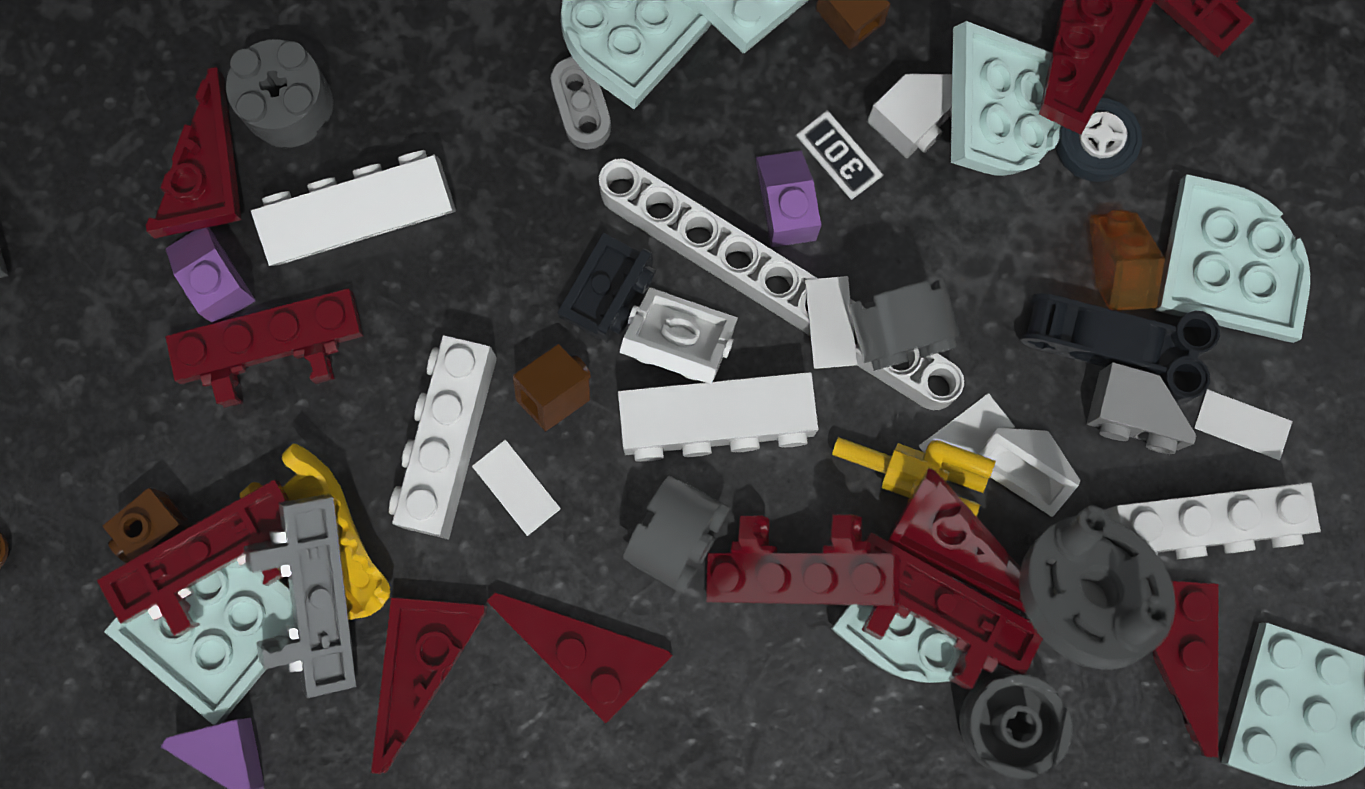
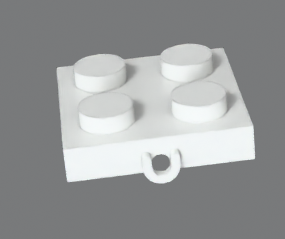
M649 287L640 307L634 305L628 320L630 326L623 337L620 353L634 357L642 363L654 364L680 373L688 379L700 380L712 385L722 358H727L734 341L731 337L738 318Z

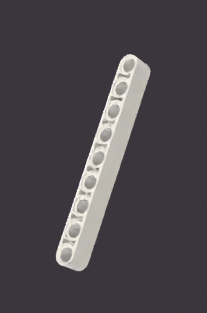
M615 159L608 162L602 168L599 174L601 197L604 204L611 211L811 336L809 314L805 308L807 304L805 280L818 278L633 162L625 159ZM617 179H626L633 184V187L624 194H617L609 189L610 184ZM656 203L667 204L672 209L671 214L663 219L654 218L647 211ZM695 227H702L707 229L712 237L705 243L696 244L691 242L686 234ZM740 251L750 258L751 263L745 268L736 269L731 267L725 258L732 252ZM773 276L783 277L788 281L790 290L783 294L773 293L767 288L765 281ZM855 344L857 366L924 408L941 410L949 406L962 393L964 376L961 370L938 353L921 358L918 349L907 352L909 359V368L907 370L898 371L890 366L874 371L871 362L864 363L860 347ZM932 375L943 377L949 385V394L947 396L933 394L928 387V377Z

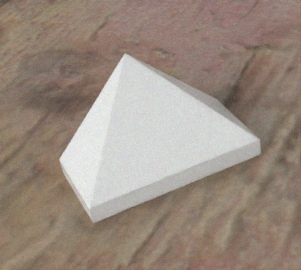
M997 428L978 453L979 455L996 460L990 476L992 479L1051 517L1056 514L1080 483V479L1049 431Z

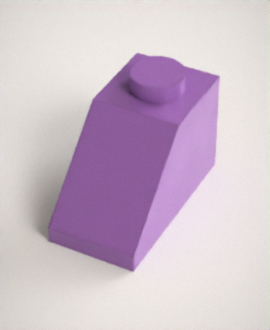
M802 151L756 157L770 246L778 247L816 241L821 228L814 181Z
M209 227L194 230L166 248L174 276L198 314L211 323L224 321L256 301Z

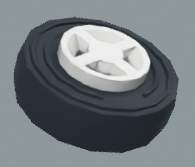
M1101 98L1082 135L1061 126L1059 130L1060 139L1056 146L1057 154L1064 167L1076 177L1090 182L1109 181L1124 174L1136 161L1142 145L1141 126L1134 113L1122 103L1108 98ZM1089 138L1094 139V141L1097 143V148H1095L1096 146L1092 143L1091 140H1089Z

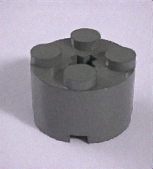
M266 40L258 42L247 49L238 50L233 54L226 81L227 97L235 113L252 133L267 143L282 148L303 145L318 135L317 131L325 120L328 122L332 114L333 95L327 80L314 59L299 43L285 40Z
M944 278L938 279L932 284L929 281L873 296L875 301L865 303L866 310H863L861 301L848 306L864 363L871 362L874 371L909 361L907 352L918 349L922 358L957 347L955 338L960 336V332Z
M669 475L647 507L649 511L642 524L638 523L627 545L623 559L684 594L697 571V568L691 565L692 562L701 564L704 562L716 538L708 533L710 530L718 533L731 507L680 479L677 480Z
M999 674L980 680L966 696L960 711L959 725L965 749L984 767L1008 777L1030 779L1041 775L1051 767L1056 766L1064 758L1071 743L1072 719L1068 709L1051 685L1032 676ZM1008 718H1015L1023 722L1021 732H1012L1006 728Z

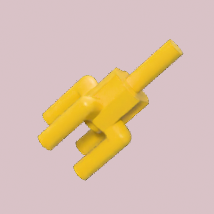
M838 437L832 452L834 456L886 474L882 488L908 497L909 500L928 467L935 470L945 482L950 481L984 493L996 460L940 440L931 441L925 453L898 443L893 455L890 456ZM959 497L973 514L977 516L981 504Z

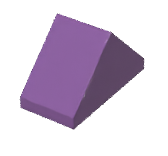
M251 718L238 719L168 737L161 746L227 789L264 788Z

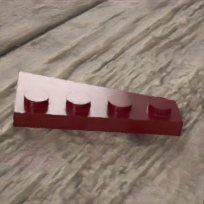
M1063 0L1039 115L1082 135L1154 0Z

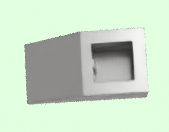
M1111 363L1099 371L1086 425L1100 428L1099 434L1109 439L1128 441L1129 437L1146 441V448L1164 454H1175L1176 450H1181L1194 444L1196 438L1194 430L1159 375L1117 363Z

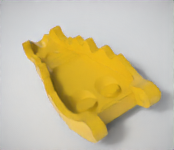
M293 443L282 453V460L296 474L282 487L289 500L330 494L334 498L348 619L368 617L381 609L389 599L390 585L380 570L370 560L353 523L341 486L331 470L310 451ZM252 482L240 493V498L259 489L262 485Z

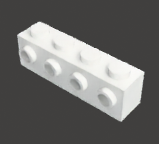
M425 150L416 151L398 157L400 166L382 171L380 164H374L354 170L353 175L355 179L337 184L335 177L308 184L309 193L292 198L290 191H285L262 198L264 207L251 210L269 266L288 263L456 212L439 157L435 155L427 157Z
M443 335L440 348L434 347L432 349L427 366V374L432 376L427 394H420L415 409V421L420 422L415 440L409 439L403 452L402 467L407 468L402 487H395L390 500L389 514L394 515L392 524L403 529L449 539L497 359L490 346Z
M812 372L712 382V385L697 383L618 391L625 455L634 454L635 461L638 462L663 459V451L682 450L684 457L704 456L712 453L711 447L730 445L731 452L753 451L760 449L759 442L778 440L779 447L802 446L808 444L807 437H814L818 431Z
M1312 483L1119 505L1103 510L1110 520L1124 525L1143 538L1157 555L1158 552L1176 550L1177 559L1208 556L1206 547L1217 545L1224 546L1225 554L1256 550L1254 541L1271 539L1273 548L1304 544L1302 535L1321 532Z

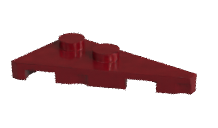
M217 67L208 69L206 78L200 83L195 96L199 105L191 126L184 125L172 156V167L165 174L160 187L165 193L155 219L149 217L146 223V232L153 238L241 220L224 76Z
M928 467L890 532L887 542L937 570L1026 613L1019 589L1021 567L935 470Z
M1171 581L1175 596L1174 619L1165 639L1153 650V658L1170 694H1174L1187 721L1184 723L1192 741L1200 748L1201 755L1218 758L1219 584Z
M496 592L487 600L497 613L605 724L673 656L668 650Z
M391 598L371 773L382 774L388 772L486 615L487 606Z

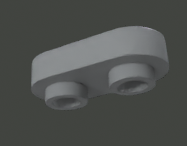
M573 57L566 58L555 66L551 74L554 96L568 139L579 148L594 149L601 146L610 135L611 122L600 85L579 67ZM572 81L583 83V87L578 91H571L567 88L568 84ZM585 122H592L596 125V129L590 133L582 132L580 127Z

